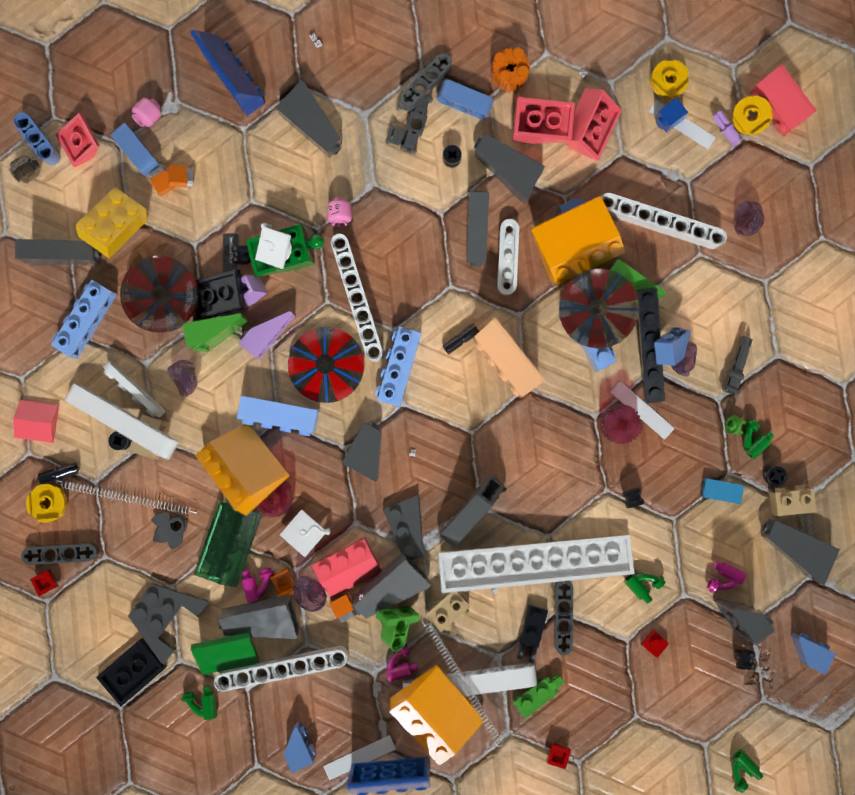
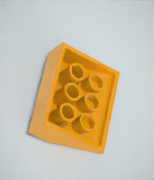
M601 196L530 228L548 278L555 285L625 253L620 234Z
M244 424L209 442L195 455L232 507L244 515L249 514L290 476L254 429L248 424Z
M438 665L390 698V712L439 765L454 756L485 720L484 718L480 720L483 716H478L480 714L476 713L478 710H474L475 707H472L471 702Z

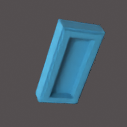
M704 478L701 497L741 504L744 485Z

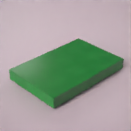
M249 633L191 644L190 650L202 675L259 663V656Z

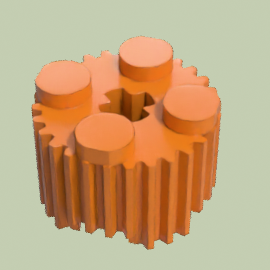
M510 47V49H502V52L499 51L495 55L491 68V80H493L495 86L498 85V88H502V91L505 89V92L508 91L509 93L511 91L515 93V90L518 92L519 88H522L525 82H527L530 72V61H528V57L524 54V50L519 47L514 49Z

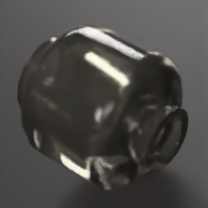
M21 155L10 162L11 168L8 170L18 183L21 181L26 184L39 176L38 168L40 165L34 157L29 158L27 155Z

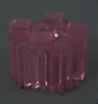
M627 405L610 407L603 413V420H600L602 422L600 430H602L601 434H604L603 437H607V440L619 444L632 442L643 429L642 423H640L642 419H639L640 415H637L638 412H635V409ZM619 420L623 421V428H618Z
M284 480L256 506V509H259L258 512H262V515L265 514L266 517L275 518L289 511L292 504H294L293 500H295L293 498L295 494L292 493L294 490H291L292 486H290V483ZM273 493L278 497L276 502H274V499H270Z

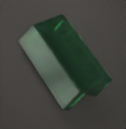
M219 500L194 575L220 585L237 588L262 514L251 511L249 514L244 515L236 511L230 503Z

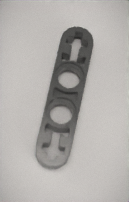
M439 54L401 93L399 105L403 110H413L450 71L452 59L449 55ZM444 62H445L446 65L443 64V65L440 67V70H439L438 68H439L440 63H444ZM434 73L436 78L429 79L427 74ZM422 85L425 90L419 92L415 89V86ZM411 95H413L411 102L408 101L406 103L405 100H409L411 98Z
M95 543L33 546L23 550L21 558L27 565L85 562L96 559L100 550ZM68 548H72L75 552L72 559L66 556ZM49 549L55 551L56 555L53 560L47 557ZM93 550V554L90 557L89 554L80 555L81 551ZM31 552L32 554L41 553L40 557H28V554Z
M570 580L555 583L554 646L561 655H568L573 648V584ZM563 582L569 586V588L565 589V595L569 596V598H559V595L563 596V591L559 588V586L563 585ZM563 601L569 603V609L565 612L559 610V604ZM561 621L569 623V628L566 631L559 630L558 625ZM558 634L565 636V642L568 644L565 650H562L559 644H562V637H558Z

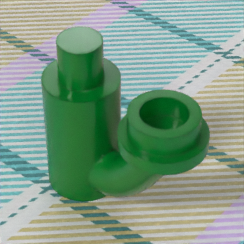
M751 418L746 421L747 427L743 443L744 452L754 460L771 444L770 440L774 435L768 431L765 435L760 434L752 442L753 431L757 432L760 425Z
M647 573L631 574L624 580V583L639 600L643 599L647 604L652 601V597L649 595L650 591L641 581L653 582L652 586L656 587V589H660L666 583L663 576L657 577Z
M211 685L203 687L204 694L201 695L202 708L195 703L196 695H194L193 691L182 694L181 701L186 702L190 709L199 717H203L204 720L217 717L215 693L211 692Z
M742 749L735 752L732 763V773L735 781L734 789L743 793L748 789V784L744 778H741L740 768L750 777L754 776L757 780L762 779L763 774L759 771L760 767Z

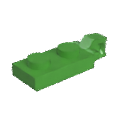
M556 674L551 679L549 677L542 678L537 682L536 686L527 689L513 703L526 719L559 692L557 688L564 683V680L559 674Z

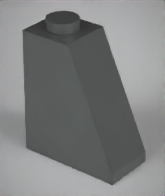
M370 421L368 424L363 423L342 464L376 482L379 478L382 432L378 430L380 426Z

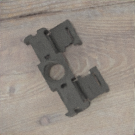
M411 95V98L409 100H405V102H411L413 95ZM431 96L425 97L411 110L406 130L402 129L401 131L396 129V126L391 125L386 144L401 145L400 149L413 155L416 154V143L418 137H421L428 117L425 115L427 107L433 101ZM398 101V105H397L396 110L399 111V109L402 110V108L400 107L399 101ZM418 119L421 121L422 126L418 129L414 128L411 121Z

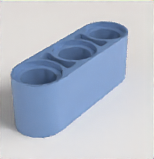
M450 80L443 81L436 97L440 103L482 120L487 119L494 103L491 97Z
M18 113L14 117V125L36 155L49 165L57 164L61 158L60 153L39 124L28 114ZM40 136L39 140L35 142V139ZM51 151L50 155L46 157V154Z
M125 122L110 133L112 138L144 176L159 166L156 159Z

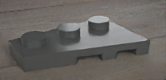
M418 495L383 509L401 554L404 552L411 561L423 556Z

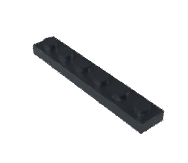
M656 287L636 290L644 401L646 404L664 402L663 365L656 363L654 342L661 338L658 291Z

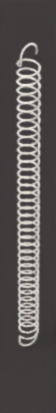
M136 496V501H135V502H136V504H140L141 496H140V499H139V502H138V503H137V498H138V496ZM151 499L149 505H150V507H154L155 500H154V502H153V506H151V502H152V499ZM191 507L189 508L188 513H189V512L197 513V512H194V511H190Z
M449 653L444 657V658H446L447 656H450V658L447 659L446 661H448V660H450V659H453V658H451V655H449ZM458 668V670L455 673L460 672L459 675H462V677L459 678L457 681H459L462 678H464L462 682L466 681L465 677H463V674H461V671H459ZM469 689L467 692H465V694L468 693L469 691H472L471 694H474V696L469 699V700H471L472 698H474V697H476V696H475V693H473V690H470V689Z

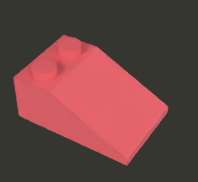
M518 97L515 105L512 142L525 144L571 142L575 103Z

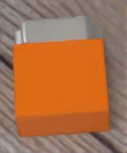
M169 164V186L192 187L193 169H189L187 166Z
M160 166L149 172L150 181L160 196L175 188L168 184V170L165 166Z
M348 593L329 603L340 623L357 615L352 608L353 604Z

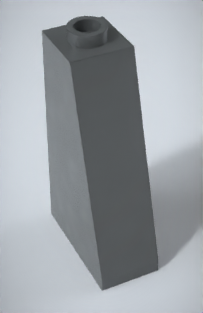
M301 80L276 109L282 118L330 158L341 150V139L306 84Z
M484 134L482 139L478 138L474 145L476 149L475 156L525 204L545 166L495 138Z
M468 191L466 261L470 263V266H482V263H486L489 192Z
M15 239V259L31 266L100 264V258L102 257V253L85 241Z
M489 474L445 526L440 536L455 548L493 507L504 485Z
M768 519L762 526V538L810 579L825 585L840 549L776 520Z
M403 552L352 597V608L356 614L362 615L367 619L375 615L377 610L387 609L428 589L431 586L429 578Z
M289 595L223 608L218 617V626L222 629L224 636L249 633L251 637L295 639L298 637L300 629Z

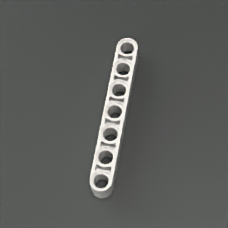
M605 193L601 196L603 200L610 202L611 207L606 208L613 218L709 249H716L725 243L727 239L726 232L721 228L616 194ZM621 206H626L629 213L622 212ZM639 212H644L647 218L642 219L639 216ZM658 217L664 220V225L658 223ZM676 223L681 224L682 231L677 230ZM694 229L700 231V237L694 234ZM712 235L718 237V243L713 241Z
M336 234L331 239V246L365 355L370 361L378 362L383 357V350L351 247L345 235ZM339 240L345 241V246L342 248H337L335 245ZM349 258L351 263L348 266H342L341 262L343 259ZM355 276L357 278L356 282L352 285L348 284V277ZM355 294L362 295V300L359 303L352 301ZM359 313H368V318L365 321H360L358 319ZM366 330L374 332L371 339L364 338L363 335ZM372 348H378L380 352L375 358L369 355V351Z
M73 383L65 398L66 402L167 460L171 458L179 443L174 438L79 384Z
M335 646L224 670L215 678L214 686L217 690L225 692L340 668L346 664L349 656L348 650L344 646ZM342 653L344 659L337 660L334 657V654ZM323 657L325 663L318 664L315 658ZM303 661L306 667L299 668L296 662ZM280 664L284 665V666L286 667L287 671H286V672H281V671H279V670H278V665H280ZM259 669H265L267 676L260 675ZM240 673H246L248 680H243L240 677ZM221 677H227L229 684H224L221 681Z
M533 663L461 672L466 680L462 682L464 678L457 681L462 677V675H459L460 672L454 675L453 673L446 674L464 696L471 694L472 691L465 694L469 689L473 690V693L477 695L529 688L537 685L535 664ZM418 678L403 681V688H405Z

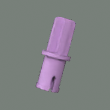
M722 110L712 116L722 130L721 134L724 133L732 147L743 140L733 125L735 124H731Z

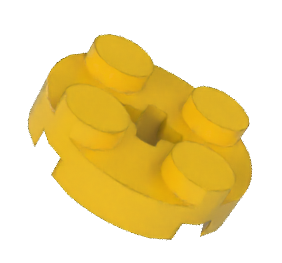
M664 60L657 64L652 71L649 83L658 96L665 100H671L679 97L688 87L689 72L687 67L678 60ZM665 76H673L672 81L674 83H668Z
M758 95L747 96L740 100L733 112L735 128L739 132L748 135L763 132L773 119V108L770 102ZM750 110L758 112L755 121L754 119H748Z
M41 484L33 488L34 490L28 494L26 499L27 512L38 522H52L65 514L67 497L62 487L54 484ZM46 498L51 501L49 508L43 505V501H46Z

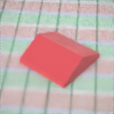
M78 113L56 134L73 167H77L94 158L100 146L82 113Z
M20 400L13 417L14 438L54 443L59 405Z

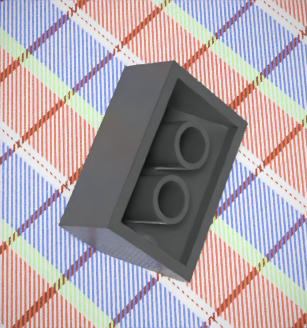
M718 598L713 600L734 631L753 644L757 645L775 632L772 626L774 623L768 614H763L759 609L755 610L753 606L749 607L744 603Z

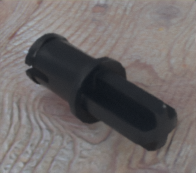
M76 462L61 467L55 466L52 470L39 473L37 478L40 484L55 480L61 481L65 477L79 474V470H76L78 466Z

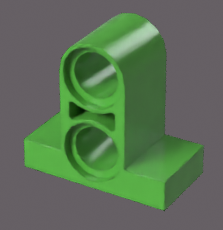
M410 606L377 610L376 618L383 624L381 640L391 650L396 652L401 650L406 643L409 624L418 622L420 615Z

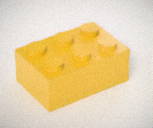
M114 187L75 225L78 237L110 259L147 222L146 208Z

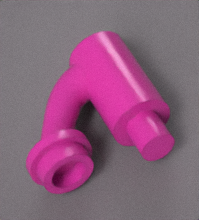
M716 561L713 568L718 570V574L730 581L719 583L718 579L712 578L707 584V589L712 593L716 590L733 589L745 581L746 573L726 562L720 563Z
M271 568L260 570L259 576L260 578L263 577L259 588L257 587L255 576H251L250 569L242 571L244 579L241 581L247 603L259 600L265 594L270 576L274 574Z
M405 643L401 650L395 652L388 661L386 674L389 682L412 676V672L418 671L417 663L409 665V662L396 665L402 655L404 658L410 655L407 643Z

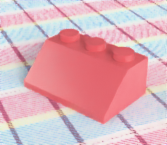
M782 64L750 91L752 96L758 95L770 102L773 108V119L771 121L777 132L781 133L783 137L817 111Z
M603 89L584 90L574 112L572 141L565 142L572 150L596 161H599L622 112Z
M366 537L312 565L320 584L331 598L382 571Z

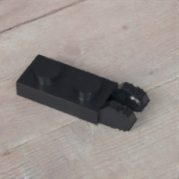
M528 605L519 640L518 659H522L525 645L531 646L528 657L529 662H534L548 614L547 609Z

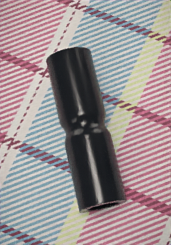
M472 324L442 346L449 355L461 347L463 343L476 336L479 330Z

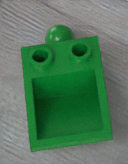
M301 224L277 230L291 235V254L285 261L284 269L255 259L260 236L246 239L255 277L294 271L315 265L311 247L316 250L321 249L324 245V238L319 234H314L308 240L306 229ZM297 251L301 252L299 257L296 256Z

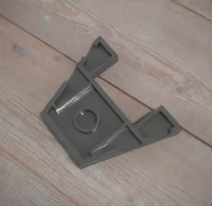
M152 583L128 617L159 661L164 665L176 650L160 638L182 606L199 617L210 601Z

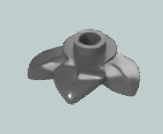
M161 513L151 519L158 526L153 537L154 542H168L171 549L177 548L182 543L183 533L188 526L187 520L183 516H171L168 513ZM177 521L181 523L180 528H177L175 526V523Z

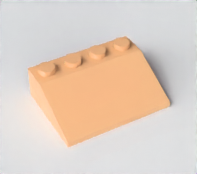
M496 318L491 320L474 336L475 342L473 344L479 352L483 350L487 355L486 361L491 367L495 365L499 371L497 373L503 382L507 381L510 384L509 390L515 397L519 396L522 398L545 381Z

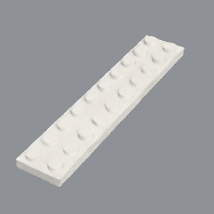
M630 535L438 553L441 593L634 574Z

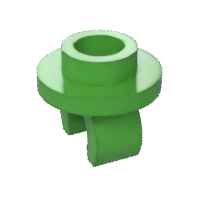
M732 415L726 420L725 430L729 434H743V431L740 429L742 424H746V421L741 420L739 416Z

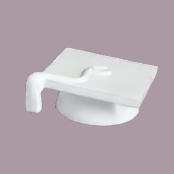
M262 223V231L255 259L284 269L285 261L291 254V235L271 229V224Z
M301 509L280 536L306 557L325 534L329 535L331 533V529H324Z

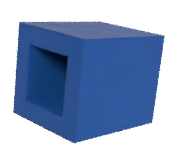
M676 98L658 111L655 117L656 124L667 133L682 122L689 112Z

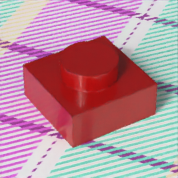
M50 569L30 579L38 597L59 587Z
M654 630L641 643L656 658L670 644Z
M551 742L546 763L566 770L571 749Z

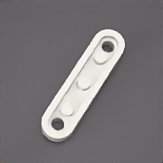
M507 219L502 222L499 235L497 289L499 293L505 296L513 294L517 287L519 225L513 219ZM506 228H512L513 232H506ZM508 283L510 288L504 289L503 284Z
M107 361L103 366L105 369L104 373L111 379L115 378L119 382L117 385L123 391H129L133 395L131 398L137 404H143L150 416L160 418L165 413V410L117 365Z

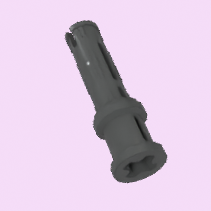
M744 336L740 337L733 365L726 374L728 378L725 387H722L723 392L739 395L740 391L738 390L741 380H744L743 370L753 339Z

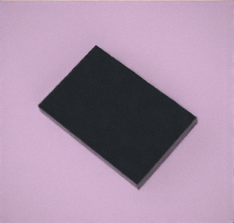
M235 269L196 280L198 288L192 289L193 296H199V299H194V305L197 307L195 310L196 319H203L246 308L240 270Z
M141 638L96 678L121 707L167 666L159 661L146 641Z

